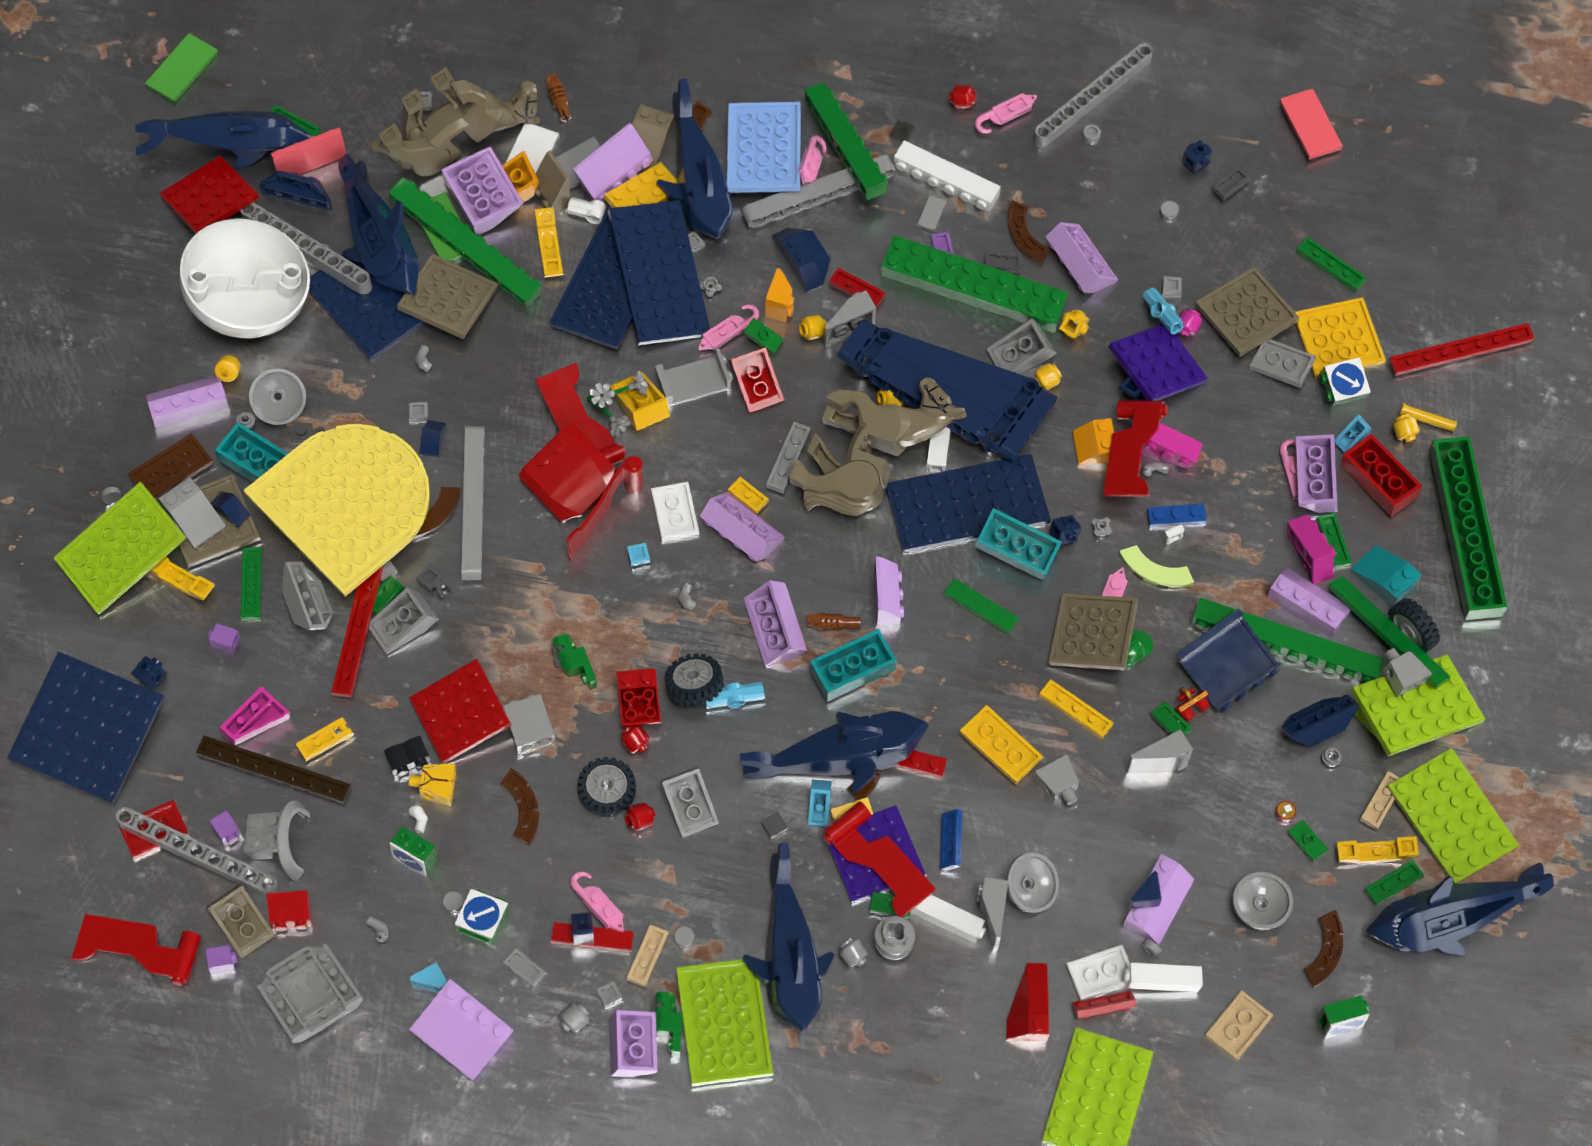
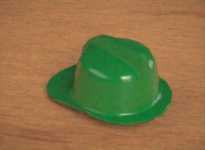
M1133 630L1126 667L1135 665L1152 652L1153 640L1146 632Z

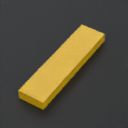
M1051 679L1039 693L1041 698L1101 739L1105 737L1114 725V722Z

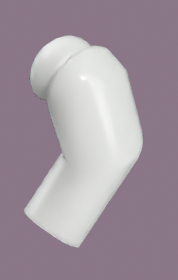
M411 806L409 814L417 820L414 832L423 834L428 817L421 806Z

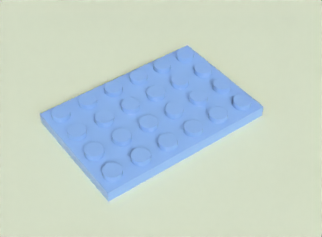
M801 102L729 103L727 192L800 191V173L798 169L801 159Z

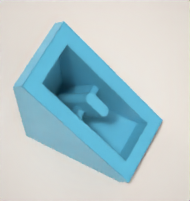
M1357 415L1336 437L1335 443L1345 453L1369 436L1371 427L1360 415Z
M437 963L410 977L412 987L439 993L447 983Z

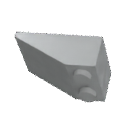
M867 291L853 294L828 322L824 332L825 347L848 338L863 319L875 325L876 306Z
M1030 319L987 348L995 366L1018 374L1042 364L1057 354L1043 328L1034 319Z
M190 477L159 498L162 508L187 537L186 539L194 549L226 528V525L208 499Z
M407 587L370 621L369 630L385 653L389 654L427 631L439 619L420 592Z
M1180 729L1130 755L1126 771L1127 773L1172 772L1176 769L1180 771L1187 767L1193 748Z
M693 767L660 780L682 838L719 824L698 767Z
M984 877L983 884L979 883L976 902H980L979 910L982 919L985 920V927L993 950H998L1008 880Z

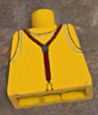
M453 763L424 765L422 776L410 775L409 786L420 787L419 793L422 799L451 806L456 778V765Z

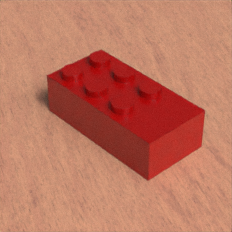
M1372 434L1343 454L1340 465L1391 517L1419 497L1422 485Z

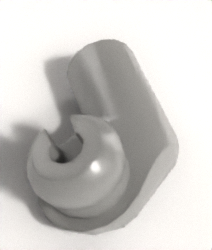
M421 345L415 356V363L419 369L429 371L432 366L426 358L429 348Z
M1158 461L1148 462L1143 465L1142 474L1151 476L1152 471L1155 470L1167 474L1170 465Z
M683 583L678 601L683 608L693 610L696 602L689 595L692 585Z
M370 916L366 925L375 929V939L378 942L387 941L389 937L387 924Z

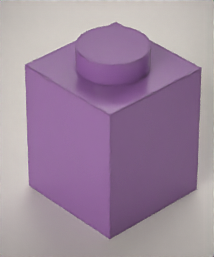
M216 623L214 629H211L208 634V640L211 648L233 655L240 640L238 630Z
M227 810L210 820L212 829L224 846L235 843L241 836L238 826Z
M230 945L206 949L210 974L235 970L234 963H237L236 951H232Z

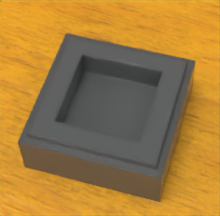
M779 812L761 821L762 826L771 839L788 830V826Z

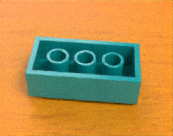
M239 422L236 423L215 449L219 462L251 482L256 481L288 455L287 452Z
M993 508L974 547L1043 580L1062 542Z
M877 629L811 660L809 671L828 702L896 670L897 660L880 630Z

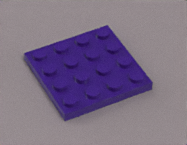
M1163 324L1111 342L1109 345V349L1147 401L1162 400L1202 385L1208 380L1176 334H1171Z
M897 805L873 813L871 818L857 828V831L868 843L889 836L926 877ZM827 844L851 904L872 897L873 892L884 893L891 890L873 869L845 860L832 844Z

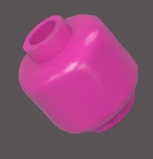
M1190 308L1182 310L1179 317L1183 321L1184 327L1178 334L1184 337L1196 335L1202 324L1200 313Z

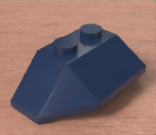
M277 171L260 183L263 195L329 212L332 211L331 199L321 182L314 177L301 176L295 172Z
M786 228L773 234L774 242L806 293L822 287L830 264V257L812 230Z
M1349 695L1323 699L1289 715L1281 729L1292 740L1313 746L1344 731L1359 705Z

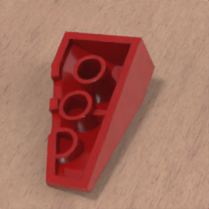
M1027 963L1006 1021V1040L1047 1042L1049 1036L1047 963Z

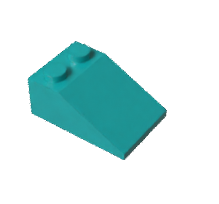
M1377 545L1350 569L1353 574L1391 607L1403 599L1418 584L1422 576L1410 563Z

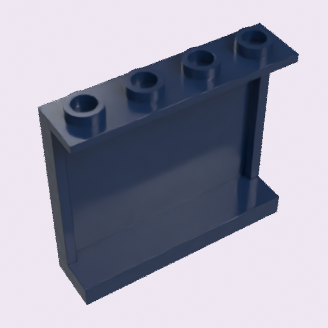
M1237 609L1176 653L1177 660L1202 692L1205 690L1208 692L1209 695L1206 698L1217 712L1220 710L1225 712L1233 706L1231 702L1237 698L1240 701L1249 694L1247 692L1252 687L1257 689L1264 683L1263 679L1267 676L1272 678L1280 671L1278 668H1280L1281 663L1275 660L1248 625L1240 609Z

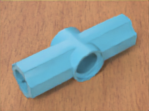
M1155 288L1145 290L1142 295L1143 301L1151 309V315L1154 318H1158L1171 334L1180 332L1184 325L1181 318L1175 313L1174 305L1167 303Z
M762 682L745 685L740 683L728 684L722 688L721 693L718 692L719 696L717 698L713 697V701L709 702L706 700L707 709L721 706L736 708L744 705L746 702L764 700Z

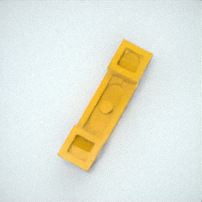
M553 207L535 209L545 277L563 275Z
M167 557L150 570L152 574L162 581L200 600H205L215 587L214 583L200 575L197 577L170 562Z
M1417 836L1398 837L1394 841L1357 843V840L1337 842L1339 862L1384 863L1419 856Z

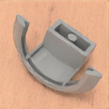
M292 800L285 804L281 812L248 814L243 852L254 860L272 859L273 852H278L280 863L285 873L294 881H298L304 869L295 863L291 855L288 832L291 819L295 813L302 818H305V815L310 817L307 807L299 801Z

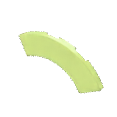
M1137 545L1119 551V555L1126 566L1151 584L1169 586V588H1183L1194 585V580L1187 566L1180 568L1160 566L1145 557Z

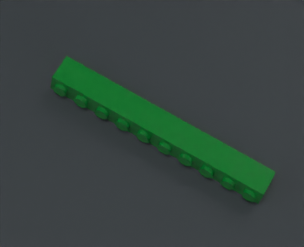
M402 177L388 192L391 202L394 204L397 201L403 202V211L457 252L487 278L498 283L501 289L528 309L542 294L541 284L537 279H531L527 276L523 268H517L513 265V261L509 257H503L495 246H489L481 235H475L467 224L460 223L453 213L446 212L439 202L432 201L431 197L425 191L421 192L418 190L415 183L411 180L407 181Z
M1200 597L1191 625L1199 630H1210L1237 609ZM1241 611L1244 614L1243 618L1271 654H1280L1286 656L1289 660L1301 661L1310 667H1319L1328 673H1337L1346 679L1361 681L1362 684L1378 679L1380 676L1384 658Z

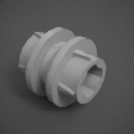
M891 916L885 918L876 927L875 948L886 959L898 960L906 957L913 949L915 939L914 928L903 917ZM888 936H891V937H896V936H898V937L901 938V940H898V939H893V940H891V939L888 938Z

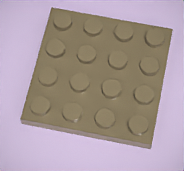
M432 254L418 274L416 295L405 293L397 304V309L464 339L497 290L498 283Z
M1255 267L1212 291L1195 303L1199 311L1239 357L1296 324L1300 318Z
M233 474L199 486L210 503L224 491L234 494L248 510ZM217 512L226 525L225 529L196 549L187 539L179 545L188 568L260 541V536L251 515L236 528Z
M1062 593L1049 664L1052 666L1125 671L1138 599Z

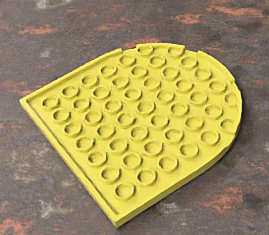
M362 424L336 426L335 429L318 432L302 442L243 490L244 494L345 597L412 541L424 523L430 502L428 476L421 459L413 448L393 433L390 434L380 430L379 427Z

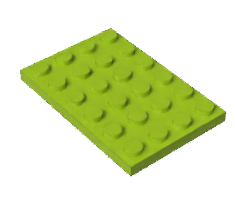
M139 482L60 551L54 559L96 613L100 615L187 537L145 485Z
M1448 654L1433 659L1451 676L1449 681L1436 689L1426 681L1397 697L1388 679L1384 676L1355 686L1350 690L1388 757L1485 721V717Z
M1452 748L1386 787L1391 792V795L1394 796L1395 801L1446 876L1453 878V884L1461 882L1519 846Z
M743 959L676 967L692 1086L773 1076L760 980L753 975Z
M1076 1027L1042 1143L1052 1146H1127L1154 1052Z

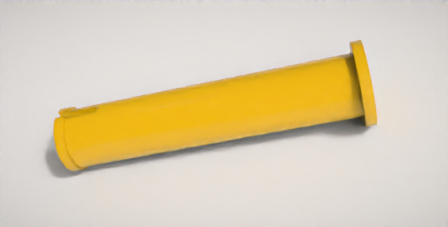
M1403 403L1399 417L1409 414V416H1414L1417 421L1454 432L1457 421Z

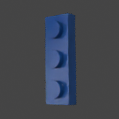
M1204 504L1150 507L1147 509L1149 528L1179 526L1181 524L1182 526L1206 524L1207 521Z
M958 809L942 813L940 869L944 871L959 868L961 864L962 811Z

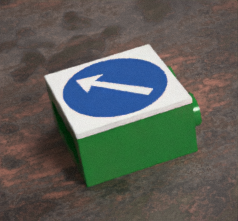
M1360 357L1324 366L1320 371V382L1325 386V398L1330 402L1331 407L1366 398L1371 393Z
M401 826L389 843L394 859L425 877L438 860L435 845Z
M471 889L455 922L456 931L493 945L508 914V903L500 897H491L482 890L476 891Z
M1362 995L1323 1006L1317 1020L1324 1039L1363 1028L1369 1017V1006L1367 1001L1363 1000Z

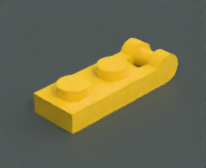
M344 718L332 722L296 743L297 749L306 762L338 743L350 739L354 735L352 730L347 728V722ZM335 730H340L341 733L336 735Z

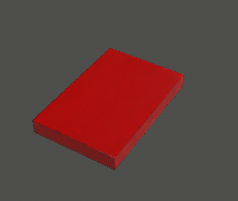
M174 800L141 813L189 836ZM142 824L140 825L139 830H146L149 825ZM120 828L134 860L161 848ZM160 832L156 838L163 839L166 833Z

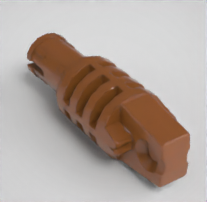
M552 74L546 77L548 92L553 106L558 110L560 120L564 122L567 121L565 116H567L568 120L572 117L567 106L568 98L558 76Z
M836 613L807 615V627L838 631L843 630V628L860 629L861 617H847Z

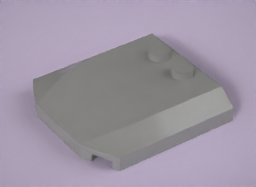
M327 944L317 948H312L311 946L302 948L269 968L265 979L257 986L258 991L292 1043L307 1040L355 1010L363 1001L361 994Z

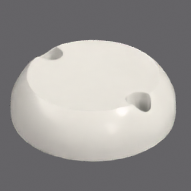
M229 219L203 228L188 242L179 265V286L188 308L207 327L230 337L260 338L282 330L300 313L309 291V268L299 247L280 230L255 220Z

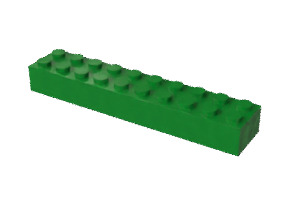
M893 235L881 266V276L1023 323L1034 319L1044 330L1053 333L1056 332L1068 298V292L896 235Z
M1468 436L1435 439L1432 441L1429 453L1465 620L1503 617L1507 609V603L1471 438Z

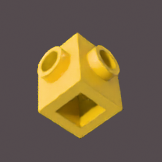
M1073 310L1063 316L1061 320L1063 323L1059 329L1067 336L1076 338L1087 332L1089 328L1087 324L1090 319L1086 317L1084 312Z

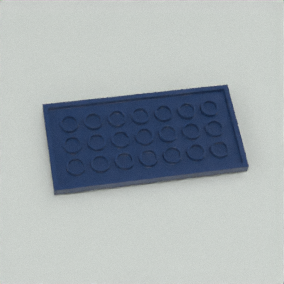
M680 200L609 208L608 215L638 345L702 337V334L710 330Z
M609 205L549 325L618 350L632 322V316L608 215L609 208H612Z
M1032 454L1017 456L1014 462L1003 459L888 482L886 488L903 553L976 539L979 537L993 508L1031 527L1051 522Z

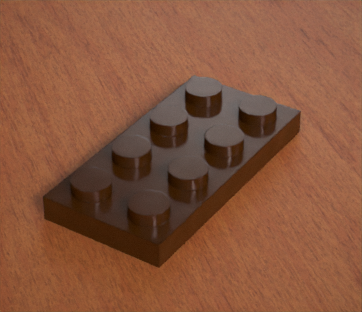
M191 433L129 472L128 476L135 486L142 482L157 500L189 477L192 478L214 463Z

